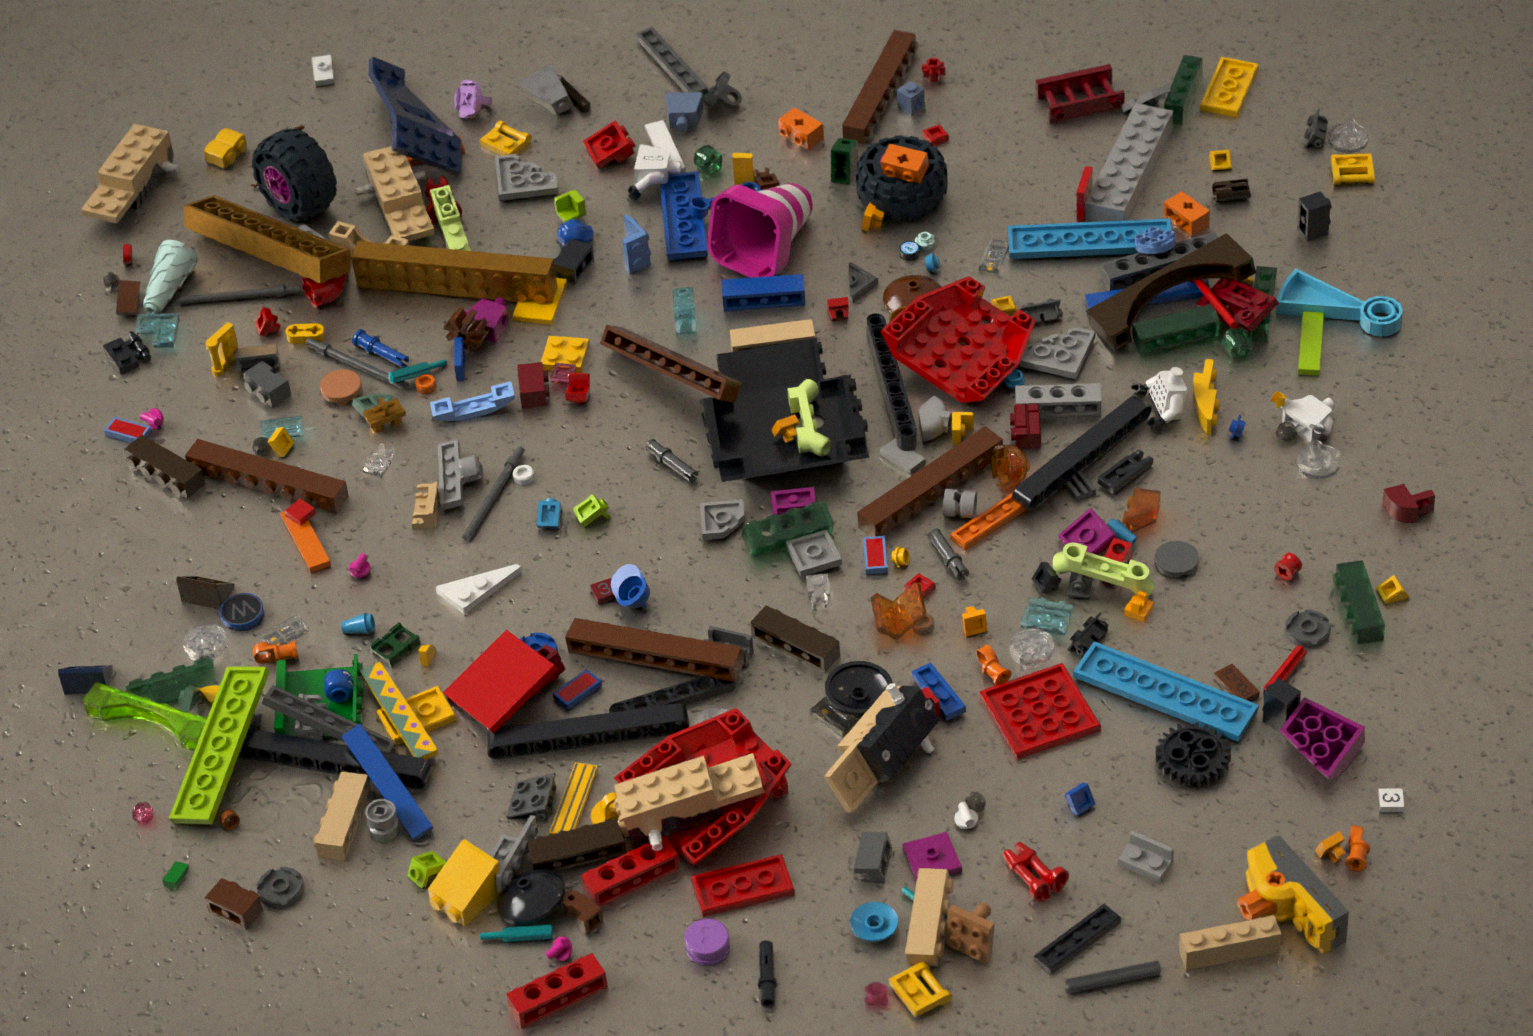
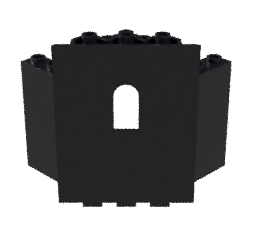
M817 338L716 354L718 371L742 382L735 402L722 401L714 397L699 400L705 410L701 415L705 429L708 428L709 431L706 433L708 445L712 449L714 468H719L722 482L869 458L865 432H868L867 420L863 419L859 413L862 411L861 399H857V395H854V391H857L855 378L851 379V374L828 379L823 378V375H826L825 363H821L820 354H823L821 342H817ZM806 379L815 381L819 388V395L810 403L813 405L814 416L821 417L824 420V424L817 428V432L828 437L831 443L830 451L823 457L812 452L799 453L797 435L793 437V441L786 443L782 435L774 437L771 431L778 420L792 415H796L797 419L801 418L799 412L791 413L787 388L798 387Z

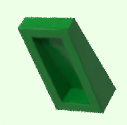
M175 861L163 878V885L177 889L189 869V864Z

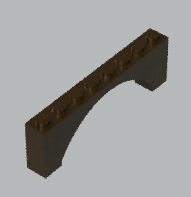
M1226 233L1087 309L1089 325L1116 351L1132 342L1131 329L1140 311L1154 297L1176 285L1198 279L1221 278L1236 280L1239 283L1256 273L1253 257Z

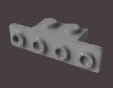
M530 815L518 838L501 834L491 851L490 856L499 861L500 866L496 874L497 892L502 893L506 885L510 884L512 874L515 869H519L523 855L529 851L527 841L537 837L539 826L536 825V816Z

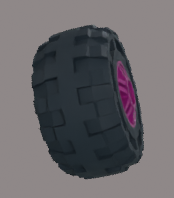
M283 129L262 140L254 150L252 159L254 179L266 202L276 210V213L291 221H306L330 207V203L336 196L337 180L333 172L334 168L328 160L326 152L318 145L314 138L308 136L302 130Z
M898 135L892 138L880 139L878 143H873L867 147V151L862 153L855 169L858 198L861 199L866 209L870 202L876 206V209L884 212L883 219L911 221L916 220L920 216L924 217L930 214L932 209H937L943 200L944 194L947 192L948 174L943 155L938 148L932 146V143L927 140H920L919 137H903V135ZM889 144L927 153L929 167L920 184L883 175L881 160Z

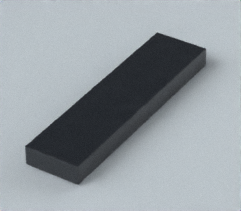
M1104 903L1036 953L1034 961L1050 975L1120 924L1121 917Z

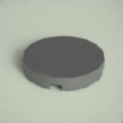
M1169 541L1162 544L1156 550L1155 564L1159 572L1167 577L1181 578V575L1186 574L1189 576L1197 570L1199 564L1198 551L1187 542Z
M1305 610V612L1301 613L1297 611L1290 615L1286 621V636L1297 646L1315 648L1323 645L1329 639L1331 625L1328 618L1318 611Z
M280 867L277 870L273 868L260 877L257 883V893L260 896L261 902L267 907L275 909L286 908L294 905L301 899L304 893V881L301 874L293 868Z

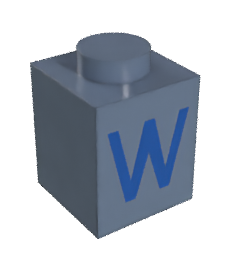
M912 81L897 90L898 109L910 116L925 107L924 88Z

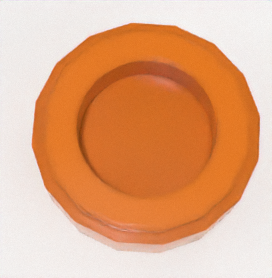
M429 374L420 375L415 380L416 390L422 394L433 392L436 389L435 378Z

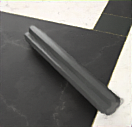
M1151 961L1069 978L1066 980V988L1068 993H1074L1161 974V966L1159 961Z

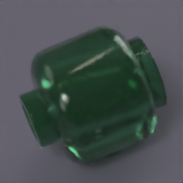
M704 145L696 150L694 164L702 172L713 174L722 167L723 156L712 146Z
M1241 328L1227 330L1221 342L1229 357L1239 360L1250 355L1253 346L1252 340L1245 330Z

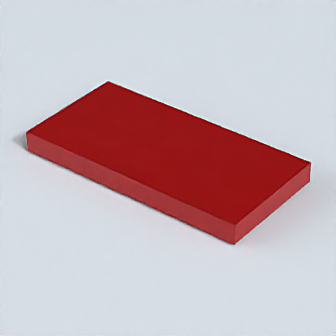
M782 854L691 876V882L703 917L795 895V890Z

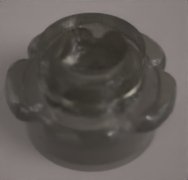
M108 272L107 275L103 276V282L107 290H118L120 278L116 273Z
M1283 422L1278 426L1276 436L1282 441L1288 442L1297 437L1296 427L1293 423Z
M259 437L254 440L252 446L254 454L266 456L271 452L272 448L268 443L269 439L267 437Z
M973 791L965 798L969 809L974 810L976 813L978 812V814L982 813L986 806V800L982 794Z

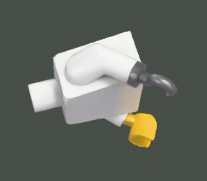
M1279 391L1274 392L1270 401L1275 402L1277 408H1283L1282 424L1310 444L1314 443L1321 435H1330L1334 423L1332 409L1335 408L1332 399L1326 398L1321 402L1313 395H1308L1302 399L1289 400L1283 393Z

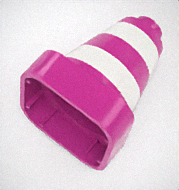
M788 183L761 191H755L742 185L731 186L716 196L712 202L707 240L710 255L718 264L750 278L776 276L787 267L791 242L812 213L813 203L810 193L795 183Z

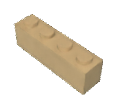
M812 319L730 330L732 352L815 338Z
M341 772L338 781L334 782L332 798H329L327 801V812L320 821V831L314 836L313 846L317 849L318 858L346 860L371 791L368 775Z
M919 868L905 950L909 965L926 962L928 966H938L939 957H943L944 945L942 937L946 936L947 922L945 919L948 909L951 907L949 894L953 893L954 880L950 878L947 869Z
M1274 915L1181 933L1179 952L1187 971L1278 953L1281 947V932Z

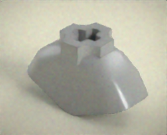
M937 396L931 397L918 410L922 442L933 440L943 432L949 433L952 425V412L948 411L944 401Z

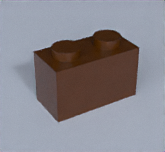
M223 878L205 896L209 913L244 930H247L263 911L260 896L255 891H248L240 887L236 882H230Z

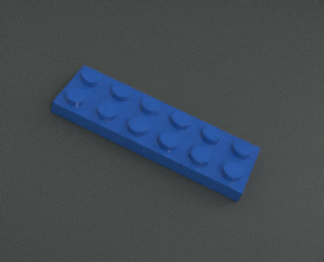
M699 171L669 174L667 183L660 184L667 260L708 256L704 218H695L688 213L690 199L695 196H701Z

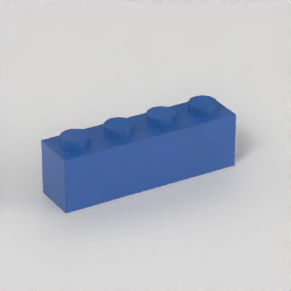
M803 274L724 279L722 280L723 310L737 311L806 306Z

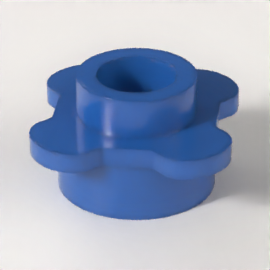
M1239 415L1237 421L1233 419L1228 430L1232 432L1230 439H1233V436L1241 437L1246 424L1245 421L1240 420L1241 415Z

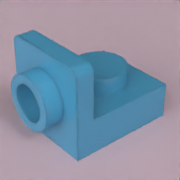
M552 498L539 501L537 528L559 529L560 514L563 512L561 502Z

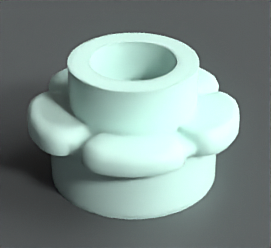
M922 232L915 238V242L919 244L921 250H930L935 243L934 236L928 232Z

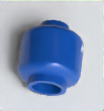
M335 669L326 674L324 678V693L326 697L337 703L351 698L353 695V677L348 671Z

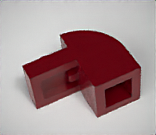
M1400 484L1384 489L1382 504L1393 519L1402 523H1417L1418 515L1434 511L1435 494L1432 490L1411 495L1405 484Z

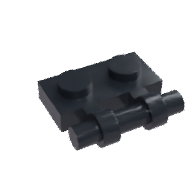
M133 331L127 334L128 341L124 342L120 337L102 345L104 352L120 375L139 367V360L149 361L151 359L150 350L146 345L142 344L140 336Z

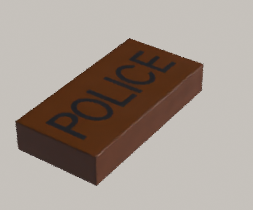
M1233 663L1214 673V679L1227 693L1250 702L1260 697V691Z

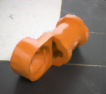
M295 640L280 646L276 644L271 645L268 642H260L253 647V656L257 663L263 664L273 661L277 663L278 660L299 659ZM262 651H268L266 654H258Z
M986 644L976 651L977 658L983 665L981 668L982 673L989 675L995 685L1009 680L1011 671L999 664L997 655L991 646Z
M1356 825L1351 826L1348 841L1350 855L1346 858L1345 865L1352 871L1360 872L1367 867L1365 859L1366 855L1370 852V845L1362 840L1364 827Z

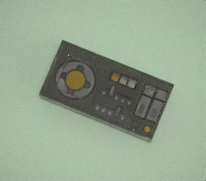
M826 697L810 709L812 717L842 737L846 736L859 721L855 716L835 709Z

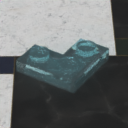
M138 314L135 326L136 334H154L152 340L154 348L174 347L180 320L179 314Z

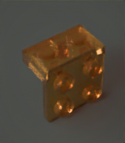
M917 582L913 583L893 601L878 593L871 597L877 631L895 640H898L926 615L921 585Z

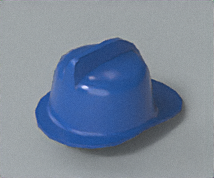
M632 564L620 567L611 579V589L618 603L621 606H628L634 609L639 607L646 608V602L650 596V588L642 572L636 565Z

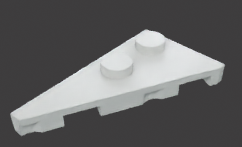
M514 564L438 585L435 587L436 593L463 614H466L521 573V566Z

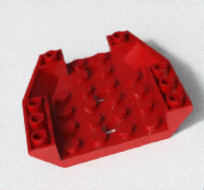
M970 276L918 296L881 330L896 360L960 403L984 400L1018 367L1036 319L1020 309L1010 317L983 299L986 286ZM960 342H963V343H966L967 345L962 346V345H960L959 343H960ZM939 364V365H942L943 367H942V368H938L936 365Z
M735 708L667 736L616 775L614 780L617 784L701 756H704L709 768L752 753L754 754L765 793L722 806L723 816L718 820L715 818L712 819V822H703L699 826H691L690 829L666 836L675 851L687 863L696 865L752 821L792 764L778 749L773 751L753 731L750 721Z

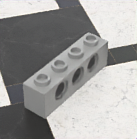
M1100 383L1015 386V403L1025 404L1026 406L1028 404L1040 405V418L1101 416Z

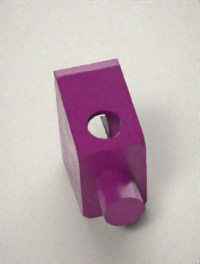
M498 297L494 302L480 299L466 311L468 314L473 309L477 311L475 315L476 320L483 318L487 320L488 323L484 328L489 329L490 333L485 340L497 343L508 323L507 302L501 297Z

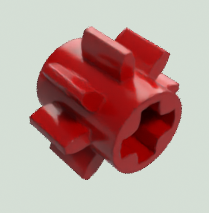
M938 58L928 59L926 64H922L923 78H927L930 82L941 80V75H946L944 62H941Z

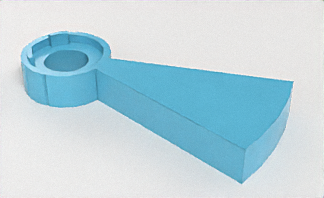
M1295 269L1287 277L1277 297L1279 304L1276 306V314L1303 316V311L1324 313V318L1360 321L1362 329L1374 336L1392 335L1402 325V306L1395 299L1375 296L1362 301L1298 269ZM1383 312L1389 315L1386 317H1378L1374 314Z

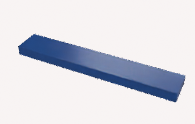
M1202 279L1205 282V284L1210 288L1208 279ZM1189 281L1165 290L1146 305L1203 297L1204 294L1195 283ZM1124 289L1085 294L1087 308L1089 309Z
M359 724L342 735V739L384 799L390 800L394 804L398 819L412 839L417 841L433 830L432 824L363 726Z

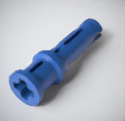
M363 329L356 331L352 338L353 346L364 348L368 354L375 353L400 366V368L407 366L401 360L409 363L410 359L408 356L382 344L378 337L367 335Z

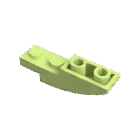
M450 186L430 190L447 249L471 251Z

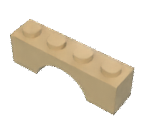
M340 221L329 232L331 242L350 249V257L358 241L372 242L365 238L355 225ZM391 235L385 243L409 245V240Z

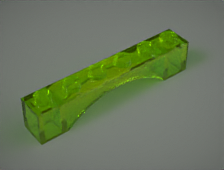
M98 682L93 685L82 700L86 716L104 722L127 718L151 721L172 732L178 739L181 747L191 751H195L207 720L205 716L182 711L168 704H162L147 697H140L129 691H122L108 684L104 685Z

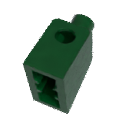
M839 138L831 148V182L851 184L858 162L857 140Z

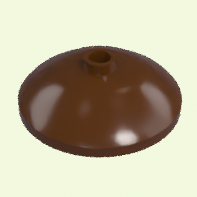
M923 275L903 276L894 280L886 287L883 293V303L887 311L892 313L900 307L908 306L918 296L942 286L937 281Z

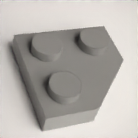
M1163 85L1137 97V99L1133 98L1121 105L1123 113L1131 112L1135 103L1147 104L1148 106L1159 103V101L1166 98L1165 94L1171 91L1169 85Z
M743 499L700 503L703 540L725 538L745 521Z

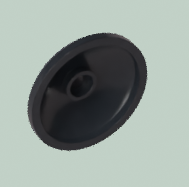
M867 661L847 662L836 667L828 675L825 682V695L829 703L838 711L849 715L863 716L893 681L888 672L877 664Z
M533 869L517 875L511 880L509 885H506L498 897L497 909L500 916L506 922L514 925H526L542 920L550 915L562 902L565 895L564 881L558 873L548 869Z

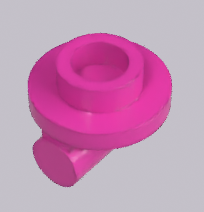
M151 408L148 413L143 412L140 415V419L147 422L153 429H158L163 425L164 417L158 408Z
M361 553L356 561L349 565L351 576L361 578L370 573L371 567L369 562H367V555Z
M558 937L554 940L552 947L546 952V956L549 959L555 957L559 961H566L572 954V943L567 937Z

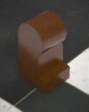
M568 890L565 892L562 900L563 912L566 917L574 918L578 921L580 931L587 936L604 922L602 909L579 891Z

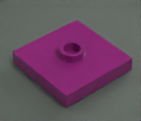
M1092 508L1088 509L1058 535L1065 545L1068 543L1088 546L1086 552L1096 555L1108 547L1113 538H1118Z
M947 832L902 844L903 852L916 883L919 868L947 869L949 875L962 872L961 863Z

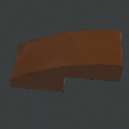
M120 280L116 315L137 316L141 281Z

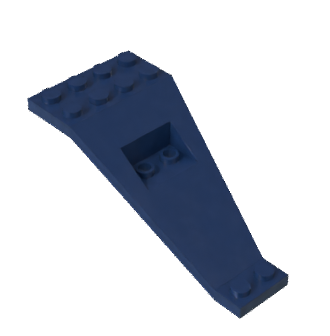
M376 57L369 59V77L389 111V122L392 123V151L456 176L462 173L461 139L405 86V69Z

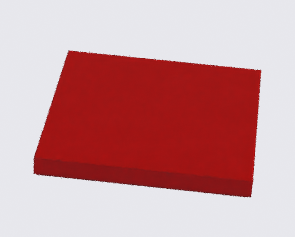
M505 630L443 694L494 734L558 669L515 635Z
M1063 663L979 691L981 700L1017 760L1101 731V724Z

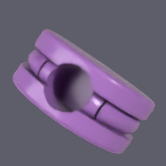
M701 919L692 923L685 932L686 953L693 962L700 965H713L719 963L728 955L730 950L729 933L726 926L720 921Z

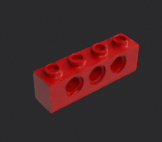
M664 835L661 837L662 849L659 851H654L649 842L582 874L583 890L591 901L601 907L680 869L678 853Z
M593 953L580 957L570 964L559 967L549 974L538 977L532 982L506 993L508 1008L522 1029L607 988L606 972Z

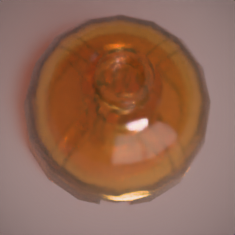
M1008 444L997 445L994 450H997L996 455L991 457L993 479L998 478L1000 484L996 485L1000 488L1014 487L1025 479L1027 472L1030 470V461L1022 449L1017 446Z

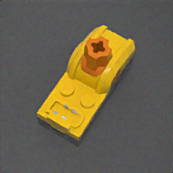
M1275 836L1247 851L1248 870H1246V879L1250 893L1238 898L1237 902L1241 914L1246 920L1273 915L1277 922L1291 919L1296 929L1302 931L1307 941L1322 954L1346 942L1349 911L1281 836Z

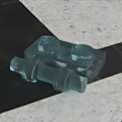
M1038 597V599L1029 598L1021 620V628L1065 635L1074 605L1066 604L1065 601L1060 600L1058 602L1047 601L1043 597Z

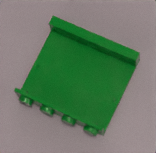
M354 654L353 666L288 672L286 660L277 661L276 687L298 697L299 694L322 696V701H313V703H325L327 710L363 726V716L359 711L363 710V698L360 696V693L364 692L363 680L360 679V670L364 669L363 663H359L357 654ZM335 669L346 670L353 677V695L350 699L341 703L329 700L324 693V678L327 673ZM275 710V733L296 736V720ZM324 733V738H323V739H333V738H334V737H332L331 735H328V734Z

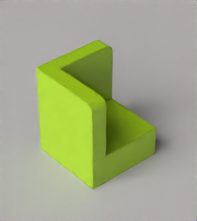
M575 189L554 198L556 214L563 222L586 215L585 200Z

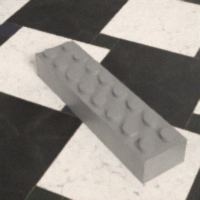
M1135 103L1085 202V221L1129 220L1173 130V111Z

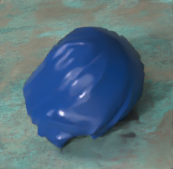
M571 219L561 224L557 229L556 237L563 246L570 239L590 243L593 240L594 232L592 227L585 222Z

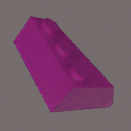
M1305 697L1280 729V733L1328 780L1341 776L1365 743L1364 726Z

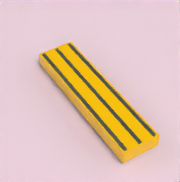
M575 762L549 835L563 830L577 829L598 772L596 765Z

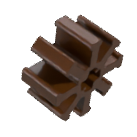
M460 307L452 314L443 329L449 331L446 335L449 342L456 337H462L464 347L467 345L470 352H475L477 347L482 345L490 333L489 329L484 328L488 322L485 318L476 320L475 315L477 311L471 309L467 314L464 308Z

